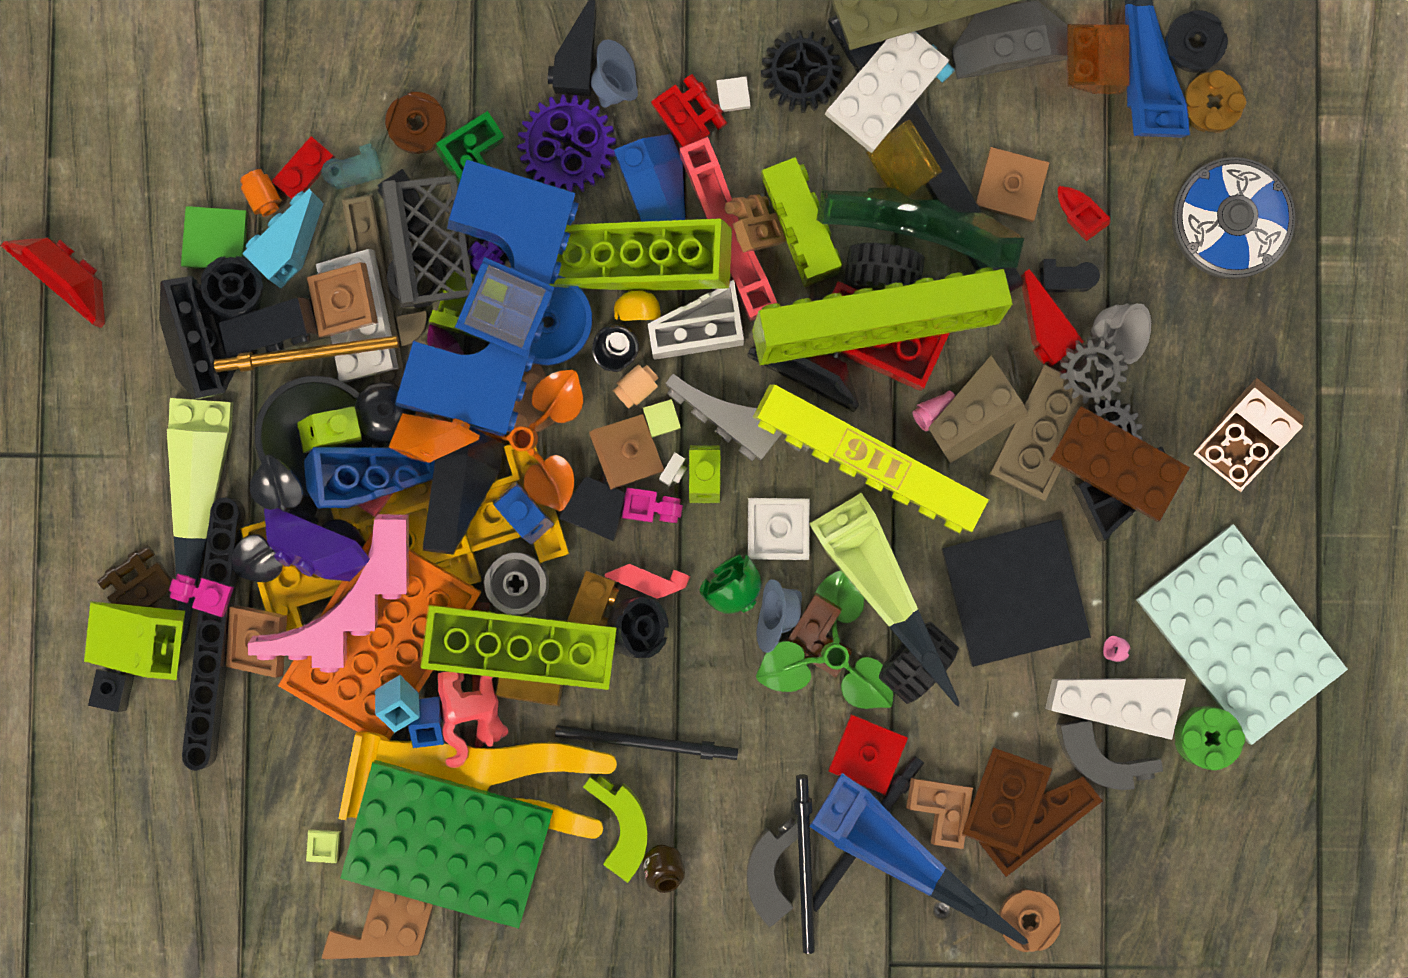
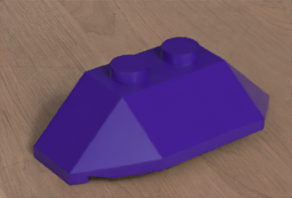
M264 508L267 543L275 552L274 558L284 566L289 567L292 564L309 577L315 574L329 580L351 581L369 562L370 558L356 541L288 512H283L281 509L269 510Z

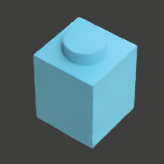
M399 675L375 689V715L395 733L420 718L419 693Z

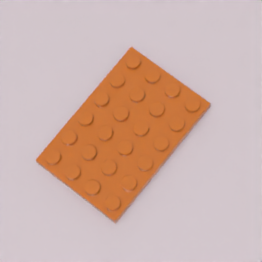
M373 531L362 547L367 556L372 545ZM409 549V589L407 594H401L399 599H384L382 594H378L377 628L375 631H370V634L366 636H354L351 634V631H347V662L344 668H339L337 672H321L320 668H312V656H307L308 658L304 660H293L278 686L357 732H374L384 735L390 740L394 732L375 715V689L401 675L419 693L433 671L421 669L420 667L428 605L471 610L481 591ZM365 566L351 581H342L321 616L346 596L358 581Z

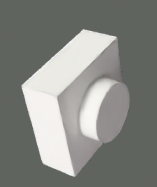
M674 453L659 480L668 486H671L673 481L679 483L687 470V467L683 466L685 458Z

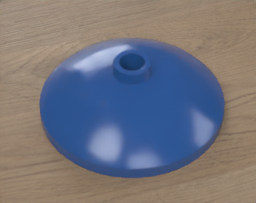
M578 286L554 288L548 311L546 310L541 319V322H543L545 318L551 317L554 323L549 328L543 326L540 339L537 343L532 342L530 351L535 352L533 364L555 365L563 363L574 357L586 344L592 328V311L587 297Z

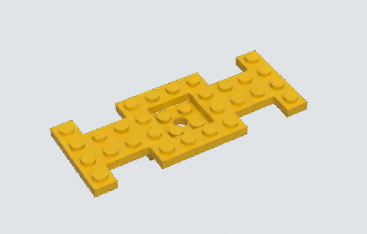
M511 445L504 446L513 476L497 480L495 483L493 482L484 503L477 510L471 521V526L454 555L423 551L432 480L393 493L379 514L409 515V534L412 538V544L409 549L468 584H476L482 582L474 552L521 538L517 531L496 509L493 501L515 481L525 490L523 481L526 471L532 465L539 463L533 456L529 455L528 451H517ZM534 501L555 524L534 542L539 563L568 555L569 550L556 510ZM357 505L350 508H331L334 519L344 520L352 524L361 533L364 540L367 541L373 531L374 516ZM265 521L241 528L243 538L258 534L267 541ZM291 564L289 567L283 565L281 573L274 580L257 582L265 611L287 615L286 631L304 626L299 609L300 606L332 597L342 581L324 579L315 574L309 577Z

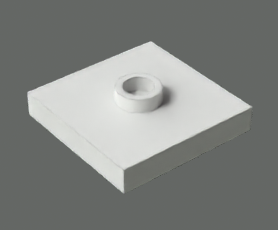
M748 498V556L750 559L809 560V499Z

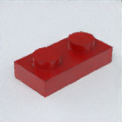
M310 136L275 176L272 183L293 199L299 192L303 191L305 193L327 169L323 164L330 159H334L335 156Z

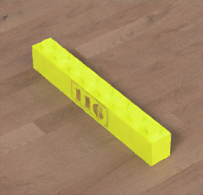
M770 384L753 415V418L760 421L758 427L773 435L776 430L787 435L784 441L799 449L803 445L813 449L811 455L823 462L828 463L832 459L840 464L838 468L840 471L852 477H855L857 473L867 478L866 485L880 492L883 487L892 491L893 495L891 498L907 506L909 502L920 506L919 513L933 520L937 515L946 520L945 527L959 534L962 530L969 532L974 530L989 499L777 385Z

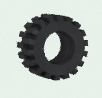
M858 243L851 245L848 250L844 284L857 290L872 288L873 291L882 290L887 285L893 283H902L903 286L915 284L917 280L922 279L925 257L913 249L891 244Z
M932 622L925 623L942 664L947 671L955 660L959 647ZM903 643L885 662L879 674V679L906 704L919 699L936 683Z

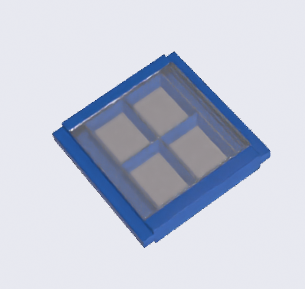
M484 257L455 328L526 357L555 287Z

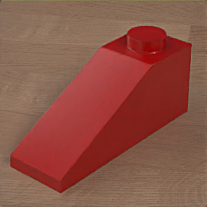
M1028 269L1020 277L1023 281L1022 291L1031 341L1035 346L1033 352L1042 364L1047 362L1051 367L1066 356L1067 348L1076 349L1075 341L1078 340L1082 344L1084 341L1032 271Z

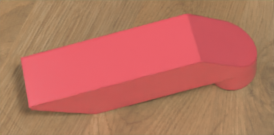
M631 564L605 573V577L656 599L686 588L691 577L673 570L670 580H667Z

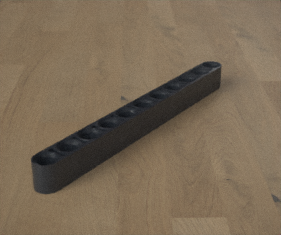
M834 15L828 19L830 29L858 74L882 45L880 42L849 50L838 17ZM915 102L891 131L976 271L988 267L993 268V270L1004 269L1010 293L1023 286V281L1017 269Z

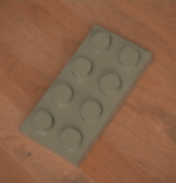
M1046 365L1042 366L1024 403L1028 415L1013 425L989 475L1041 501H1046L1061 470V467L1050 462L1049 459L1079 407L1082 406L1089 410V405L1095 402L1094 398L1090 397L1086 404L1083 403L1081 394L1075 399L1072 398L1071 392L1073 388L1065 390L1063 387V383L1067 379H1061L1060 372ZM1078 382L1081 386L1086 387V388H1090V387H1088V386H1086V385H1084V384Z

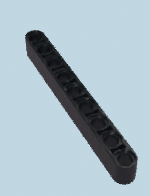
M227 497L217 499L212 504L210 510L203 578L234 588L224 617L201 610L198 613L182 750L184 765L193 771L211 766L216 760L227 672L226 655L229 607L234 606L238 577L232 568L231 560L236 545L242 540L241 528H243L245 509L242 503ZM230 503L234 508V514L230 519L226 520L222 516V508ZM226 533L230 537L231 543L226 550H222L218 545V540L221 535ZM220 564H223L227 569V575L222 581H219L215 576V569ZM212 625L217 626L220 631V636L215 642L211 641L208 637V629ZM209 655L216 660V668L213 672H209L204 666L205 658ZM204 686L209 687L213 692L212 700L209 703L201 698V689ZM200 717L206 718L209 722V729L206 733H202L197 727V721ZM197 747L205 752L206 758L202 764L194 759L193 753Z

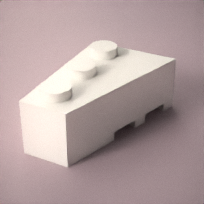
M734 280L730 281L728 289H717L707 293L684 307L681 306L649 323L648 329L654 360L743 346L744 337Z

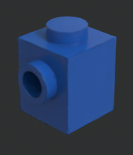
M440 697L419 699L420 718L408 724L413 748L444 745Z

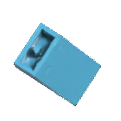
M310 189L305 193L303 191L299 192L290 201L291 206L283 214L278 213L269 221V228L261 236L257 234L246 244L247 249L242 254L268 280L282 288L303 268L324 203Z

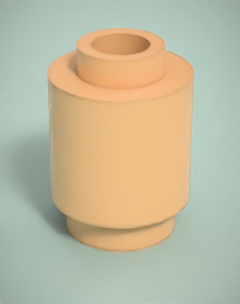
M637 364L616 383L618 386L613 392L629 409L634 404L637 406L658 387L655 383L658 377L648 365L642 368Z

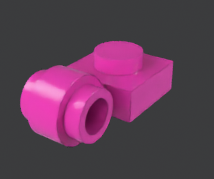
M626 488L622 518L653 523L655 512L660 515L659 521L677 523L678 518L682 516L683 505H680L681 499L663 496L662 502L656 503L657 492Z
M177 574L176 579H172L169 591H171L170 598L188 603L189 598L195 597L192 608L220 617L225 616L234 587L201 578L198 588L197 585H194L195 578L183 574Z

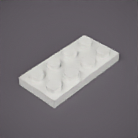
M915 31L887 39L828 108L825 115L872 153L947 65L949 59Z
M366 249L316 264L317 272L320 274L359 262L366 263L378 319L377 324L331 336L332 344L392 336L376 255L372 249ZM395 348L335 356L339 381L349 382L398 369Z

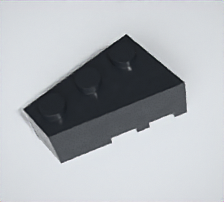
M297 297L219 323L227 358L237 357L239 353L252 352L255 355L284 351L285 348L302 346L324 339V337H319L312 300L308 298Z
M1162 446L1157 447L1158 450L1165 453ZM1086 481L1072 486L1098 542L1105 541L1136 511Z

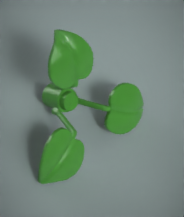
M839 570L825 578L815 591V593L842 608L841 613L831 627L833 642L823 647L820 657L804 659L803 649L798 644L790 641L778 642L773 651L765 653L756 673V679L762 685L772 690L793 692L802 689L810 682L811 671L807 664L825 663L828 667L835 670L844 667L850 673L843 677L841 691L849 704L862 709L890 708L893 703V691L879 679L883 665L874 658L862 657L853 668L848 663L849 653L847 649L839 644L837 620L842 623H850L860 616L864 607V597L845 574Z

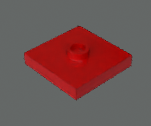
M850 714L828 772L838 776L844 774L856 783L885 795L908 737Z

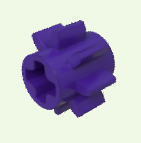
M485 240L482 245L475 241L468 250V254L472 257L469 264L477 272L484 257L505 265L500 260L504 252L490 241Z

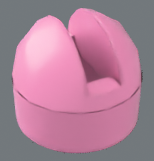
M1111 636L1104 644L1103 654L1106 659L1121 662L1129 657L1130 645L1123 638Z

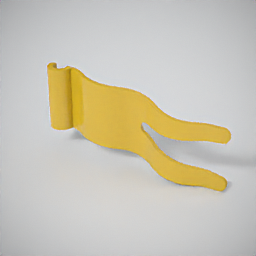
M356 732L338 819L357 818L374 759L484 791H488L491 785L536 773L564 771L610 774L616 769L617 760L609 753L568 744L529 743L503 748H475L467 746L469 750L465 763L460 767L451 768L446 765L445 760L455 756L457 750L448 743L444 742V745L413 748L412 741H391L386 736L378 733ZM513 798L553 810L548 829L595 839L602 834L603 824L598 819L578 814L544 801Z

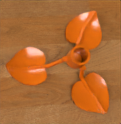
M574 370L555 372L542 379L536 385L532 394V405L544 413L535 422L531 423L529 427H516L511 431L510 435H504L503 437L478 430L499 442L501 440L509 441L512 448L517 451H528L529 455L538 461L539 464L532 465L526 471L523 481L524 488L534 501L557 511L564 510L573 495L574 472L569 462L559 455L550 456L544 462L543 458L534 449L538 443V435L535 429L548 416L557 423H566L575 419L581 412L583 392L579 375Z

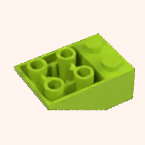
M91 601L84 662L147 678L177 680L185 611Z

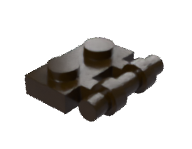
M149 545L140 551L134 550L128 555L127 560L117 567L111 566L105 571L106 574L97 580V583L103 590L112 584L117 590L107 597L110 603L150 607L171 592L169 588L172 579L162 564L157 562L149 568L146 563L149 558L155 555ZM136 569L139 575L126 583L123 577Z

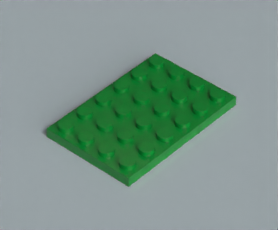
M374 759L340 879L519 929L553 810Z

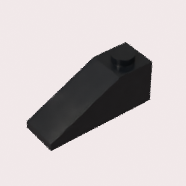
M588 0L556 53L554 66L548 67V84H553L552 87L555 94L591 96L597 14L596 0Z

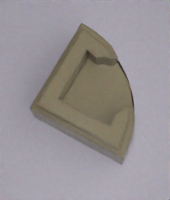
M427 311L396 317L402 347L412 345L413 341L416 342L422 335L428 322Z

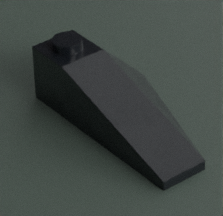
M470 427L469 430L480 435L479 440L435 460L423 551L455 554L471 526L473 517L484 503L493 482L495 483L500 475L504 452L503 443Z

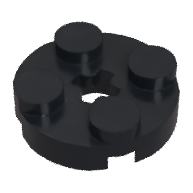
M1203 10L1190 11L1176 18L1168 28L1165 36V45L1170 61L1178 68L1192 73L1206 72L1217 64L1225 54L1228 45L1227 33H1224L1219 18ZM1196 34L1201 36L1200 41L1204 43L1203 47L1193 48L1189 38H1193Z

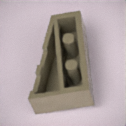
M991 355L928 429L951 464L1023 419L1028 413L1022 400Z

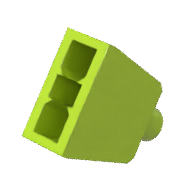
M355 407L313 414L297 423L304 453L310 452L313 447H337L362 441Z
M690 445L689 503H720V445Z

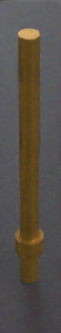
M396 335L255 355L252 352L239 353L237 357L214 360V368L216 372L236 369L244 372L252 371L258 366L399 348V338Z

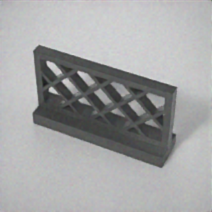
M456 175L395 182V180L382 182V194L400 308L412 307L414 304L467 298L473 283L465 234L453 230L449 235L435 224L444 212H447L449 215L451 214V209L448 206L452 201L454 203L458 190ZM450 184L452 196L445 205L431 195L437 185ZM431 186L428 191H426V190H424V189L422 188V187ZM414 188L424 196L416 207L413 208L403 201L402 190ZM427 198L441 208L433 221H430L418 212ZM405 208L411 212L407 218ZM414 215L429 225L420 238H417L408 231L407 224ZM432 228L446 238L437 252L422 241ZM456 232L458 233L459 241L453 238ZM409 238L416 242L412 248ZM449 241L460 248L461 256L455 264L440 255ZM419 245L434 255L424 269L415 263L412 258L413 252ZM436 258L451 268L442 281L427 272ZM461 261L463 264L464 272L458 268V265L461 263ZM414 268L421 272L417 278L415 277ZM455 271L465 278L467 290L454 292L445 283ZM423 275L438 285L432 295L418 296L417 283ZM441 288L447 292L437 294Z

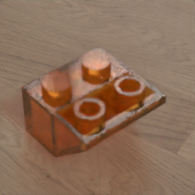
M1068 24L1067 86L1092 94H1122L1129 86V25Z

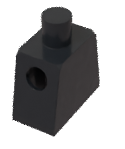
M602 471L598 481L586 476L559 518L611 541H615L626 493L615 488L610 489L604 471Z

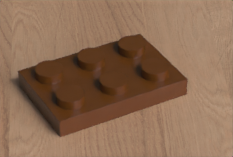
M993 747L962 836L1022 857L1050 779L1052 768Z

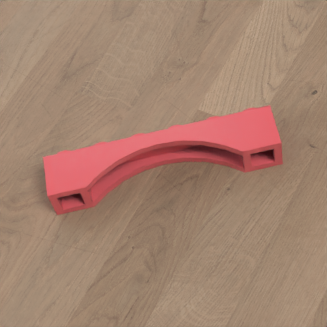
M706 137L679 148L680 157L706 219H722L732 228L730 277L735 282L737 294L747 318L751 322L756 320L759 310H762L766 305L777 303L755 252L743 253L736 239L733 223L739 220L737 216L727 214L725 211V204L730 202L732 197L709 138Z

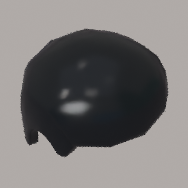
M609 324L595 335L591 352L595 363L602 369L620 372L635 361L638 355L639 342L635 332L626 325Z

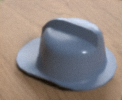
M609 39L601 41L597 47L598 66L591 76V86L598 95L601 106L606 108L611 104H618L624 100H635L638 96V89L636 86L635 67L631 56L616 41Z
M772 579L766 583L764 588L762 607L757 625V642L759 648L766 653L775 649L782 633L790 631L798 624L802 603L800 591L782 588L777 580Z

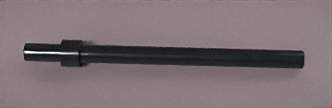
M557 725L555 737L698 755L700 759L713 760V757L737 760L739 749L714 745L715 742L702 741L701 744Z
M914 756L902 774H897L891 782L892 788L881 801V804L888 812H890L902 793L906 794L908 792L911 778H914L923 766L924 762L918 757ZM845 852L813 896V910L815 912L820 909L856 859L855 856Z
M800 774L796 776V798L793 802L798 824L803 953L812 954L815 952L809 826L810 814L813 812L812 799L809 798L808 775Z

